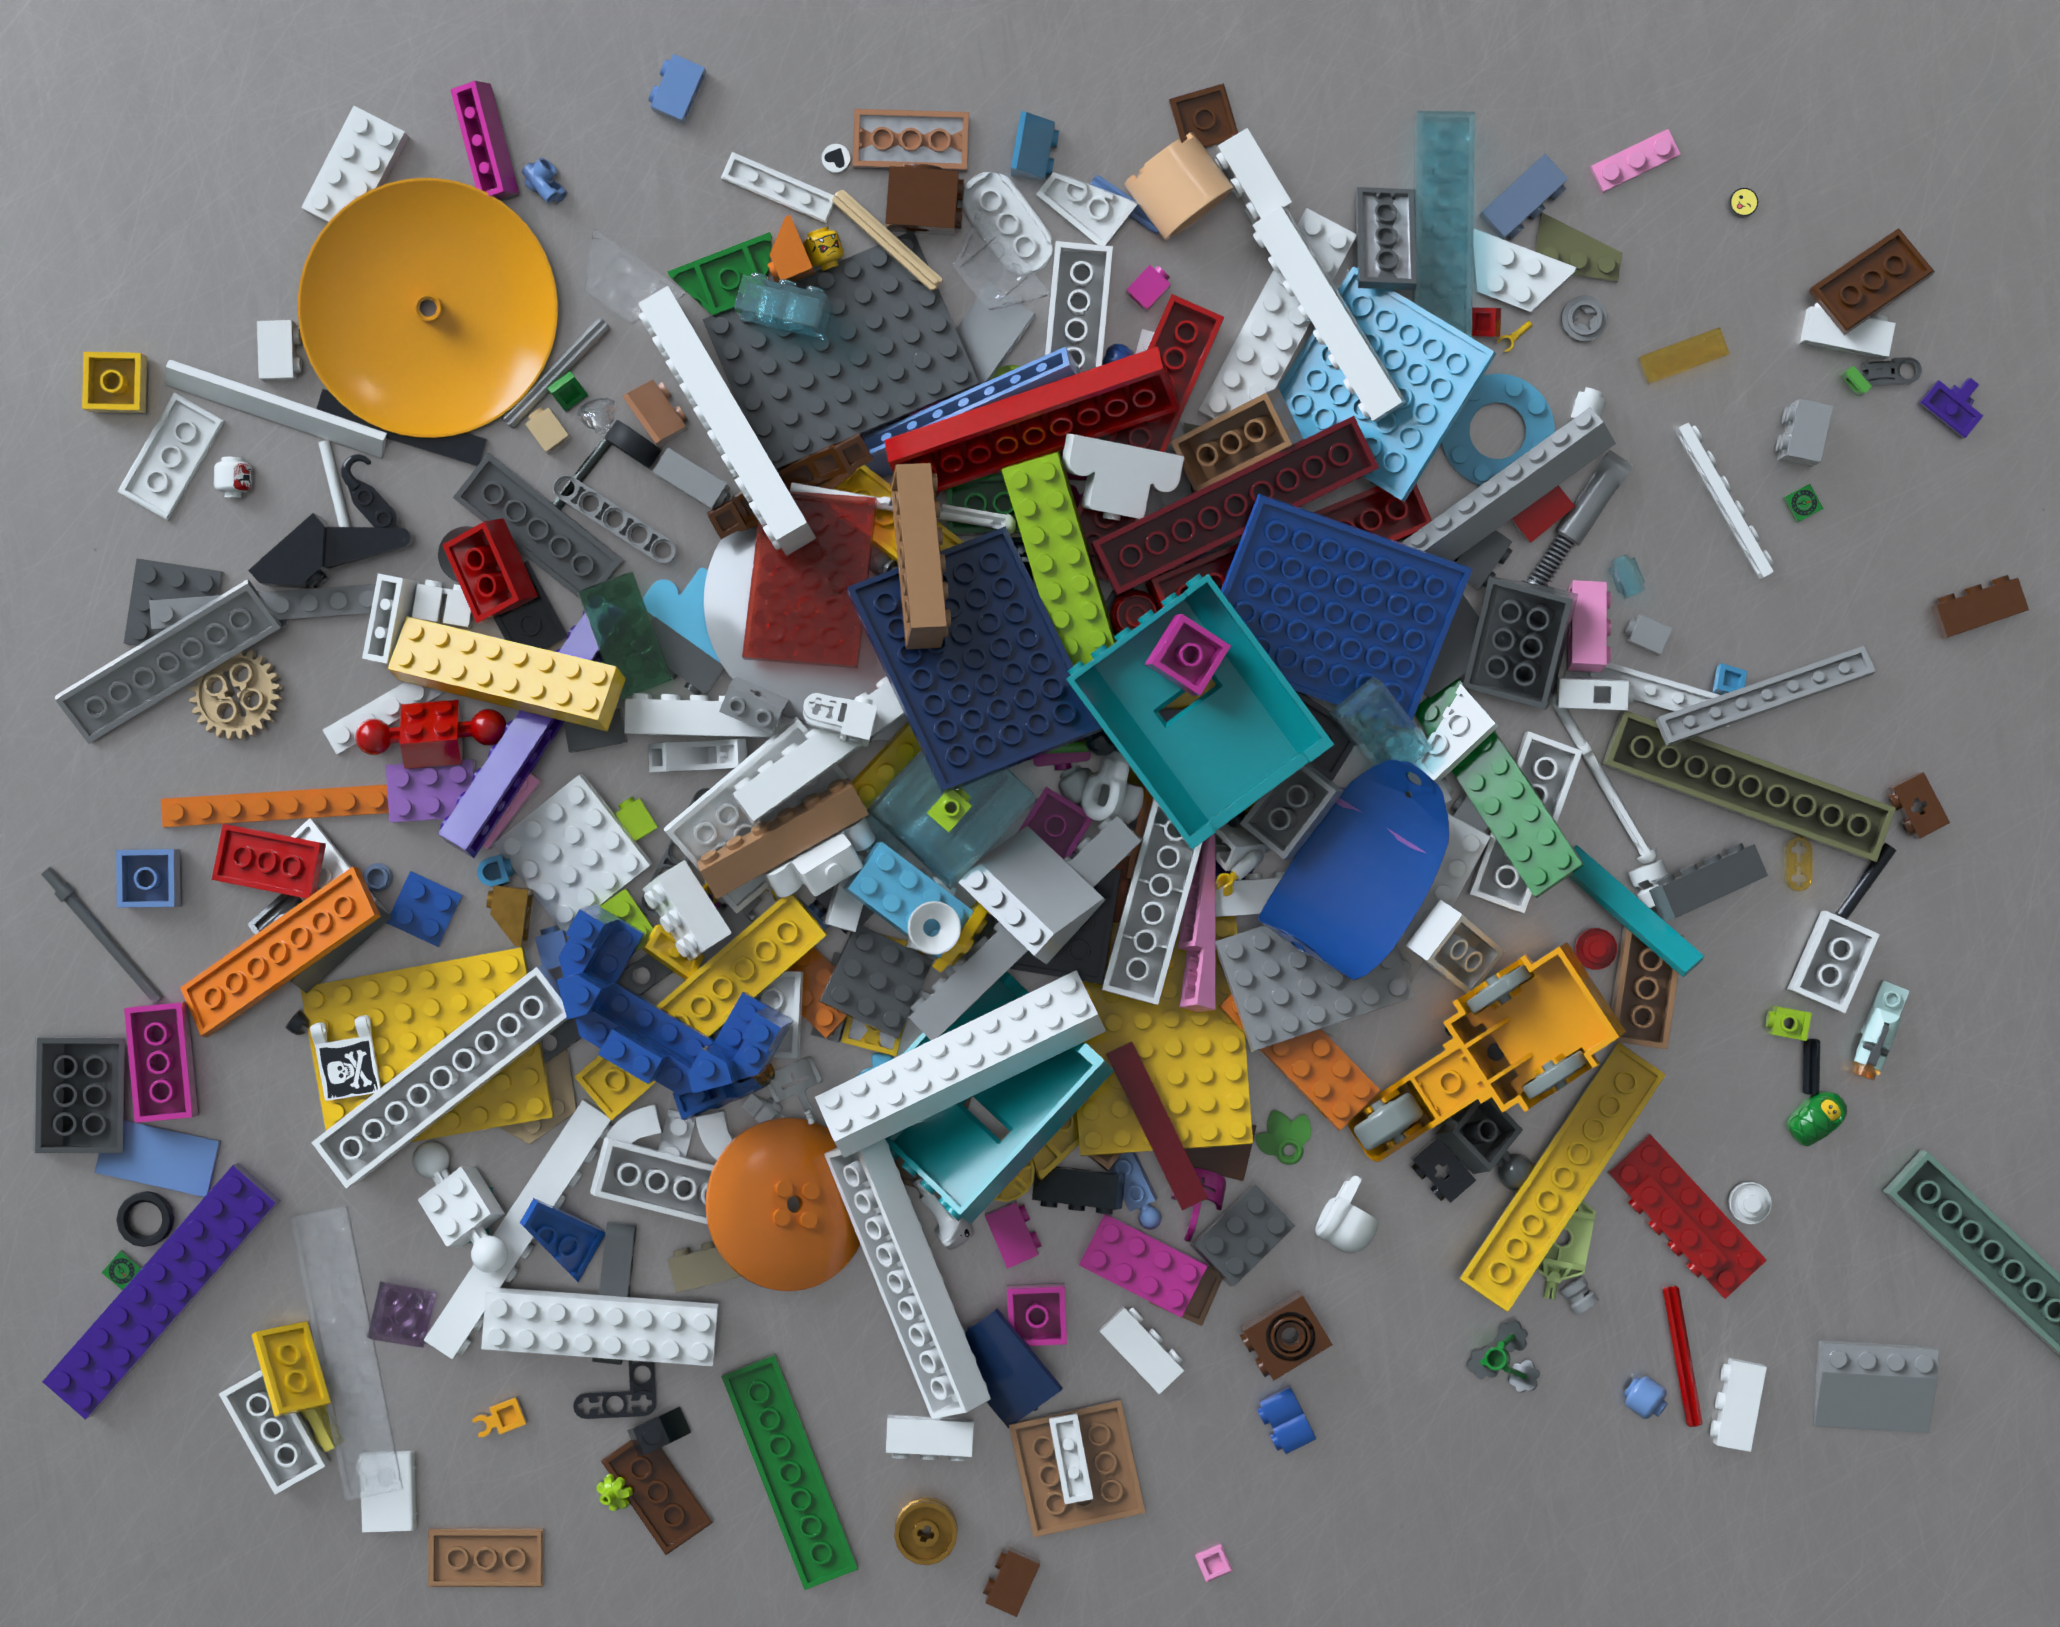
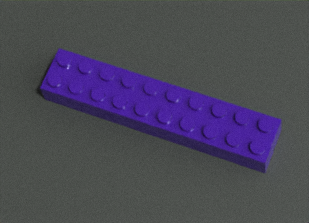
M239 1163L232 1165L42 1382L85 1420L91 1417L281 1200Z

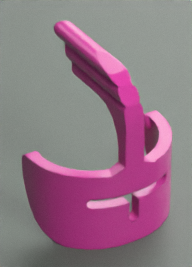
M1194 1168L1200 1182L1201 1179H1204L1203 1187L1215 1191L1212 1192L1204 1189L1208 1196L1206 1200L1213 1202L1216 1205V1209L1221 1211L1226 1190L1225 1178L1212 1171ZM1172 1191L1171 1199L1176 1200V1197ZM1202 1202L1193 1205L1184 1238L1186 1242L1192 1240Z

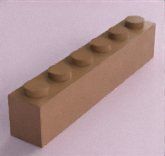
M838 779L829 784L828 789L819 794L813 793L805 797L798 806L783 809L771 821L758 823L746 835L731 838L726 843V846L719 850L706 852L701 856V860L696 863L717 900L869 814L850 779Z

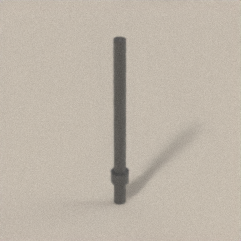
M50 867L46 869L41 875L56 891L54 893L61 902H66L152 1003L156 1004L163 996L73 894L75 892L68 883L64 884Z

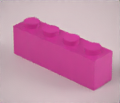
M472 81L450 89L476 188L487 192L488 196H493L498 200L519 194L491 84Z

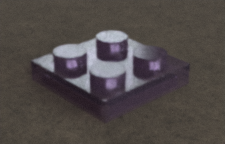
M380 1281L367 1337L372 1340L424 1348V1339L427 1335L436 1291Z

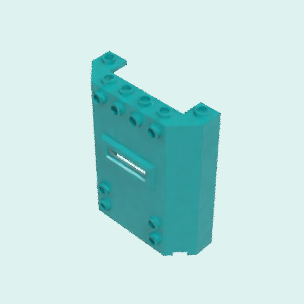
M1200 573L1185 583L1188 589L1178 596L1174 592L1161 602L1164 607L1158 612L1154 613L1151 609L1137 619L1140 625L1131 631L1129 627H1126L1114 636L1117 642L1107 648L1103 644L1091 653L1092 661L1086 665L1080 661L1067 671L1070 676L1066 679L1191 849L1197 847L1235 816L1334 745L1210 575L1207 574L1205 577H1202ZM1183 614L1231 645L1211 677L1216 686L1166 722L1159 711L1186 691L1144 664L1173 617Z
M1007 971L940 1036L1029 992ZM922 1033L903 1054L931 1040ZM1083 1042L973 1095L983 1107L1010 1131L1002 1140L998 1139L963 1105L969 1098L885 1138V1140L889 1144L892 1157L897 1160L900 1156L905 1161L902 1167L913 1177L919 1174L923 1178L920 1184L932 1195L935 1192L939 1193L942 1197L938 1201L957 1221L963 1217L969 1224H972L1113 1073L1114 1069L1089 1045Z

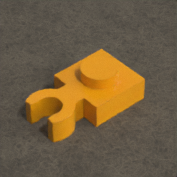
M517 1396L490 1406L489 1409L492 1415L479 1414L472 1420L473 1423L478 1421L486 1423V1430L479 1432L478 1437L487 1436L495 1427H497L500 1435L527 1424Z

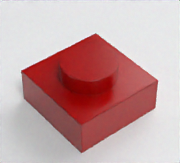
M1471 307L1470 336L1500 337L1501 308Z

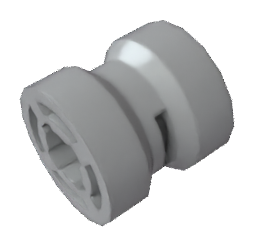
M1583 1275L1575 1278L1560 1289L1564 1299H1568L1571 1302V1309L1575 1315L1583 1313L1599 1301L1595 1292L1588 1289V1282Z

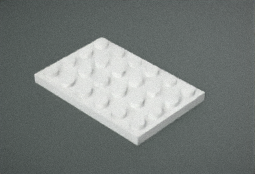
M797 717L791 720L663 828L698 870L696 862L701 860V856L706 852L719 850L726 846V843L735 836L742 837L751 832V829L758 823L769 822L776 818L777 814L783 809L798 806L808 795L813 793L819 794L828 789L829 784L835 780L848 778L839 766L835 765L753 825L733 797V793L737 791L734 786L746 777H749L750 780L760 774L758 769L766 762L773 760L775 763L784 757L781 752L791 744L796 743L799 746L807 740L805 735L809 731ZM762 874L722 896V898L737 914L765 891L769 884Z

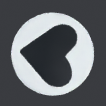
M832 144L825 148L822 153V163L828 172L840 174L848 169L851 158L846 147L840 144Z

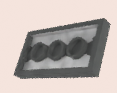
M1357 187L1358 288L1416 290L1414 189Z

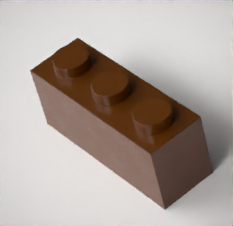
M2005 575L1993 579V586L1983 589L1982 585L1979 584L1964 589L1966 593L1964 596L1955 598L1954 593L1937 598L1939 604L1931 606L1942 639L2028 611L2029 608L2019 578L2010 580L2009 576Z

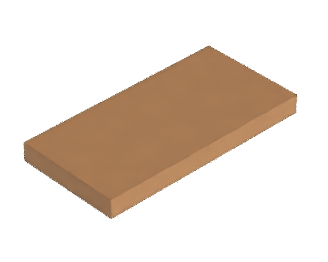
M544 1528L428 1529V1587L544 1586Z

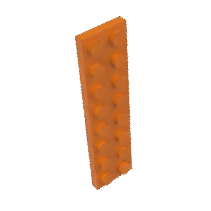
M352 866L180 987L200 1036L208 1038L381 917L360 868Z

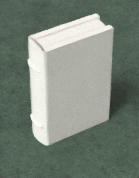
M415 1451L362 1452L360 1454L362 1532L414 1531L417 1529L418 1512H416L415 1469L417 1467L415 1466Z

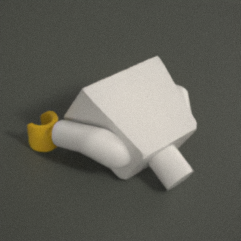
M1227 822L1213 834L1215 835V860L1225 871L1232 872L1230 874L1222 873L1217 877V890L1224 886V896L1233 894L1234 881L1237 879L1241 880L1251 870L1256 868L1263 861L1264 853L1270 851L1267 845L1243 826L1231 827L1229 822Z

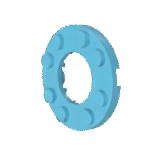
M1508 374L1483 375L1441 443L1443 453L1451 467L1461 477L1475 485L1481 486L1555 432L1554 418L1546 399L1527 381ZM1492 403L1506 404L1514 408L1523 418L1525 425V440L1520 449L1512 456L1503 459L1488 458L1479 453L1472 444L1469 434L1470 422L1475 413L1483 406Z

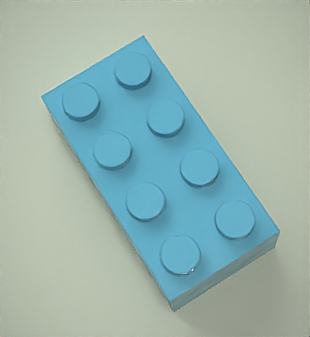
M876 842L862 861L863 868L855 872L843 887L846 892L907 938H909L907 928L911 914L918 906L926 902H942L953 908L960 919L961 929L974 912L883 842ZM928 919L924 923L923 931L927 936L933 937L939 932L940 926L936 920ZM942 953V954H936V955L930 954V955L933 956L934 958H940V957L943 955V953Z

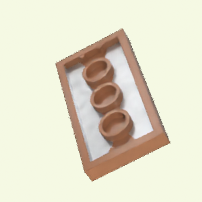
M854 109L853 168L889 169L890 166L902 167L904 164H927L941 167L942 170L967 171L969 112Z

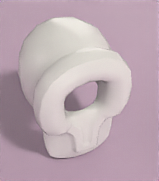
M1114 751L1112 754L1102 756L1097 773L1090 775L1085 782L1081 800L1083 811L1089 818L1097 822H1103L1109 815L1113 819L1119 815L1129 824L1137 818L1143 804V787L1127 783L1130 766L1120 752Z
M1356 1175L1352 1176L1349 1181H1345L1337 1196L1328 1201L1315 1227L1316 1235L1319 1238L1326 1240L1332 1246L1346 1253H1357L1365 1249L1374 1238L1379 1223L1373 1216L1350 1204L1362 1178Z

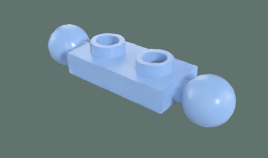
M1136 1152L1122 1153L1112 1165L1110 1171L1111 1173L1126 1174L1123 1198L1129 1211L1131 1212L1139 1208L1141 1211L1139 1214L1141 1226L1149 1230L1155 1229L1160 1225L1162 1217L1159 1210L1151 1207L1149 1203L1158 1198Z

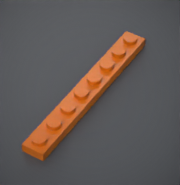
M387 784L161 799L162 827L389 813Z

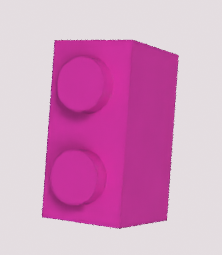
M1015 1200L985 1213L986 1221L1007 1269L1039 1255L1037 1248L1042 1245L1036 1231L1030 1232L1026 1222L1030 1220L1024 1204L1019 1206Z

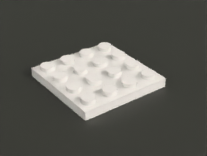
M583 773L576 776L494 843L506 859L510 858L513 869L527 887L533 889L534 896L565 933L568 931L579 909L595 904L598 906L602 905L653 864Z

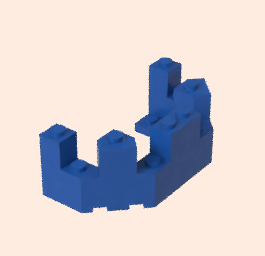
M595 904L579 909L565 934L569 936V939L558 957L564 977L557 979L567 1020L575 1018L580 1037L600 1048L601 1050L598 1055L647 1084L656 1081L676 1094L683 1095L732 1084L737 1080L758 1075L767 1069L794 1021L744 991L716 1040L617 983L645 935L643 931Z

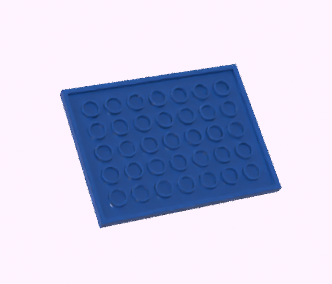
M1258 494L1221 592L1295 691L1409 729L1472 569L1454 561Z

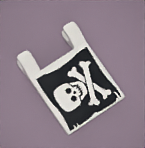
M368 1015L355 1019V1026L359 1036L356 1038L327 1042L326 1024L320 1022L311 1026L310 1031L315 1044L325 1101L372 1094L381 1089L372 1039L371 1020Z

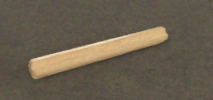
M841 190L835 194L832 202L930 291L937 290L943 282L942 278L846 191Z

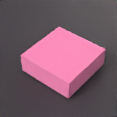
M1222 1544L1195 1554L1206 1582L1233 1571Z

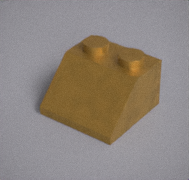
M496 885L492 891H488L486 907L491 908L490 915L515 947H525L528 944L534 895L533 889Z

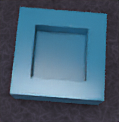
M1720 663L1716 668L1712 693L1723 695L1745 687L1747 671Z

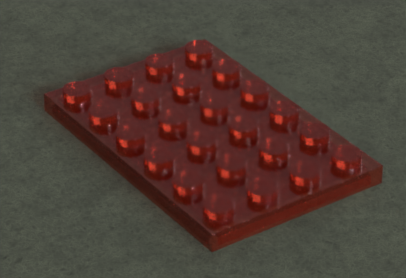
M789 491L816 539L786 556L782 548L776 551L758 520L742 658L755 661L858 668L863 625L848 596L847 587L869 578L877 499L876 497Z

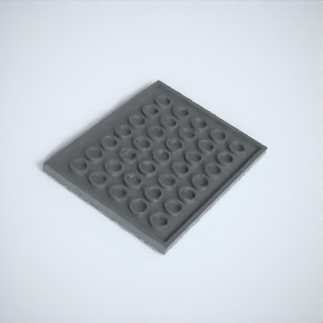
M910 231L897 237L928 265L914 232ZM880 245L839 261V266L825 271L820 269L815 271L813 275L783 287L782 285L768 291L766 296L702 319L737 403L776 470L808 454L812 455L833 443L837 445L858 433L863 436L980 385L939 289L930 291Z

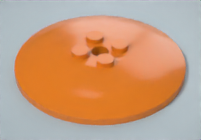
M778 1118L763 1121L751 1126L735 1137L727 1145L714 1165L706 1193V1217L709 1232L724 1261L737 1274L757 1286L777 1291H798L815 1287L839 1273L850 1262L860 1246L859 1239L824 1156L825 1153L837 1148L827 1127L816 1122L809 1125L808 1120L799 1118ZM792 1196H795L799 1201V1208L794 1213L787 1207V1202Z

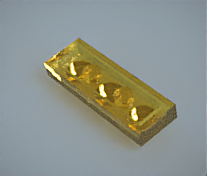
M1719 327L1639 356L1638 359L1647 384L1727 356L1730 353Z

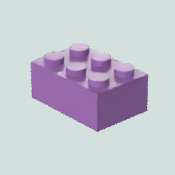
M462 760V764L410 769H405L404 764L386 765L389 822L441 820L450 816L456 807L457 799L463 792L467 791L472 783L473 775L477 771L476 760Z

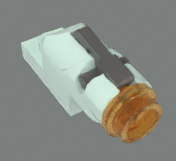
M1881 980L1860 1032L1863 1035L1852 1064L1855 1066L1852 1073L1873 1081L1876 1075H1880L1902 1017H1900V1014L1910 992L1909 990Z

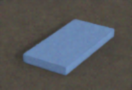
M123 1119V1153H99L95 1173L205 1197L210 1191L221 1141Z

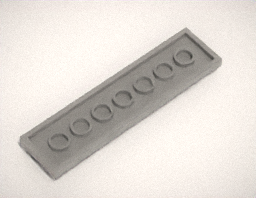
M249 579L60 692L55 696V701L89 744L280 629L281 623Z

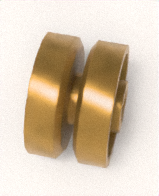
M921 1497L910 1501L902 1508L896 1519L894 1538L898 1550L906 1559L915 1564L932 1565L941 1562L950 1555L956 1544L958 1524L955 1514L946 1503L937 1498ZM925 1526L931 1527V1533L928 1535L921 1532Z

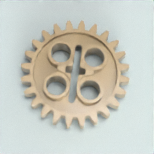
M245 650L194 680L198 684L197 686L189 687V690L196 693V696L190 698L189 702L198 705L192 710V713L201 715L197 721L199 724L204 725L208 723L206 731L211 733L216 729L215 736L222 738L226 732V737L230 741H233L237 733L239 739L245 740V732L256 737L255 728L258 727L265 731L266 728L263 722L265 720L274 722L269 714L271 711H280L274 706V702L283 701V698L276 695L275 692L283 689V686L274 683L280 676L277 673L270 674L274 666L271 663L264 665L265 657L260 655L256 658V652L250 650L246 655ZM248 669V678L245 681L239 682L238 674L240 671ZM226 671L230 672L229 674L232 685L236 689L240 690V692L237 693V697L246 711L245 717L242 716V710L240 708L239 702L232 698V696L235 695V692L230 682L226 678ZM221 680L223 682L222 690L213 694V684ZM258 694L260 697L258 705L250 708L249 699L253 695ZM232 706L234 709L233 715L229 719H224L223 711L225 708Z

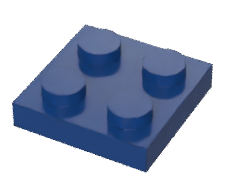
M410 871L390 913L392 918L386 923L440 947L463 895Z

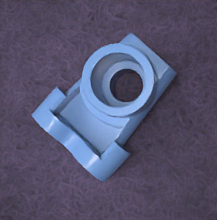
M540 157L535 163H528L523 168L521 173L526 177L525 185L530 190L538 192L547 203L553 200L559 203L566 197L568 192L553 179L557 169L551 162Z

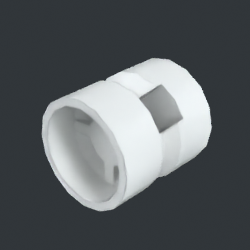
M1663 859L1628 872L1633 887L1640 890L1637 897L1649 908L1655 906L1649 890L1659 886L1657 880L1668 875Z

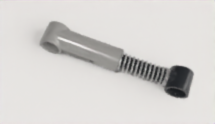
M1609 449L1596 467L1594 474L1574 502L1575 507L1564 516L1556 528L1558 537H1554L1555 541H1551L1552 545L1548 546L1547 554H1543L1544 558H1540L1541 562L1537 563L1538 567H1534L1535 571H1531L1532 575H1529V578L1525 581L1521 580V582L1549 586L1548 582H1552L1551 577L1555 578L1553 574L1557 573V569H1560L1559 565H1563L1562 561H1566L1565 556H1569L1567 553L1571 552V547L1574 548L1573 545L1580 546L1616 489L1619 488L1631 471L1633 464Z

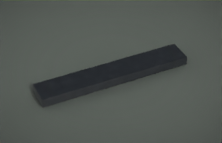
M322 389L316 408L317 410L387 433L386 439L474 466H478L482 461L488 441L485 438L469 433L428 438L390 432L356 416L325 389Z

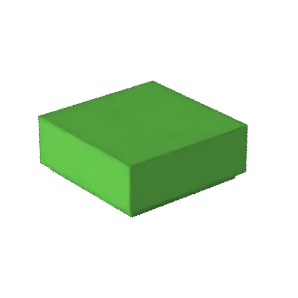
M1854 365L1841 374L1844 381L1858 396L1865 394L1872 388L1870 383Z

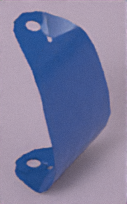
M1395 759L1384 761L1371 767L1350 782L1340 798L1359 811L1344 808L1337 803L1333 805L1300 848L1258 917L1259 922L1288 941L1299 951L1349 979L1357 980L1370 973L1396 946L1424 902L1441 866L1449 843L1448 813L1441 788L1423 770L1407 761ZM1408 772L1417 775L1422 784L1417 785L1412 782L1408 777ZM1409 791L1412 797H1406L1405 793ZM1388 829H1390L1397 835L1401 836L1405 840L1409 841L1416 847L1420 848L1424 852L1414 850L1406 844L1402 843L1401 841L1397 840L1396 837Z

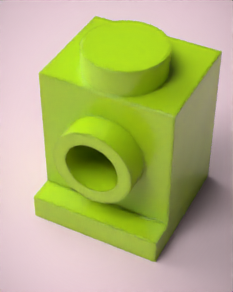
M1773 1006V1011H1768L1765 1026L1769 1028L1768 1034L1807 1041L1812 1013ZM1787 1018L1793 1020V1026L1789 1029L1784 1026V1021Z

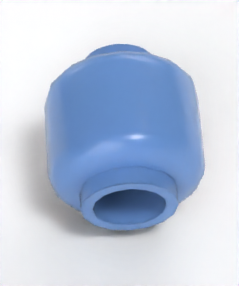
M1648 1376L1641 1379L1636 1377L1624 1393L1626 1406L1643 1419H1648L1653 1414L1659 1417L1668 1405L1664 1400L1667 1394L1666 1389Z

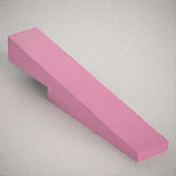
M1211 835L1202 842L1181 920L1178 949L1187 951L1180 1007L1195 1012L1215 1010V835Z

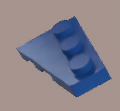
M533 1198L520 1221V1224L577 1282H579L605 1236L603 1229Z

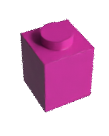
M1149 265L1126 289V294L1144 311L1148 312L1170 288L1171 284L1167 281L1170 277L1159 266L1154 269Z

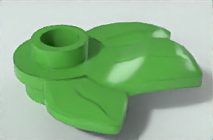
M1273 1110L1267 1120L1268 1132L1255 1136L1257 1145L1263 1153L1276 1156L1283 1164H1296L1303 1157V1145L1311 1137L1310 1121L1306 1114H1303L1291 1122L1285 1114ZM1287 1145H1292L1295 1149L1291 1156L1284 1154V1148Z

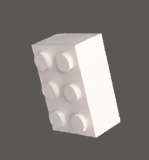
M1248 128L1217 146L1216 159L1214 161L1224 174L1227 173L1230 182L1234 186L1232 193L1236 199L1241 197L1244 201L1246 208L1243 210L1252 224L1280 206L1286 207L1289 210L1292 201Z
M685 860L656 877L643 888L645 901L652 909H656L661 917L660 923L666 932H671L676 940L675 945L678 952L683 957H687L689 961L718 944L732 933Z
M1441 899L1405 945L1445 979L1465 993L1480 985L1505 952L1504 949L1465 916Z
M1821 911L1787 990L1840 1013H1846L1880 934L1828 911Z

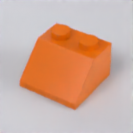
M788 215L783 220L770 252L772 262L767 264L775 283L781 282L783 287L815 274L791 215Z

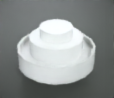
M1743 1182L1737 1185L1730 1193L1728 1200L1729 1210L1732 1215L1740 1222L1746 1224H1757L1765 1220L1772 1207L1771 1196L1767 1189L1754 1182Z

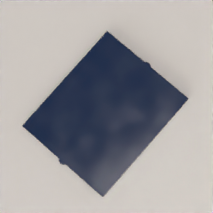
M998 1308L975 1325L969 1326L967 1331H965L966 1339L976 1358L977 1366L987 1385L991 1398L986 1402L1007 1428H1009V1424L1018 1422L1032 1411H1037L1039 1406L1063 1389Z

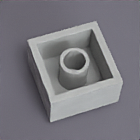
M1798 399L1791 403L1789 408L1785 407L1782 424L1786 426L1783 436L1779 435L1776 444V452H1779L1778 460L1809 467L1821 463L1833 406Z

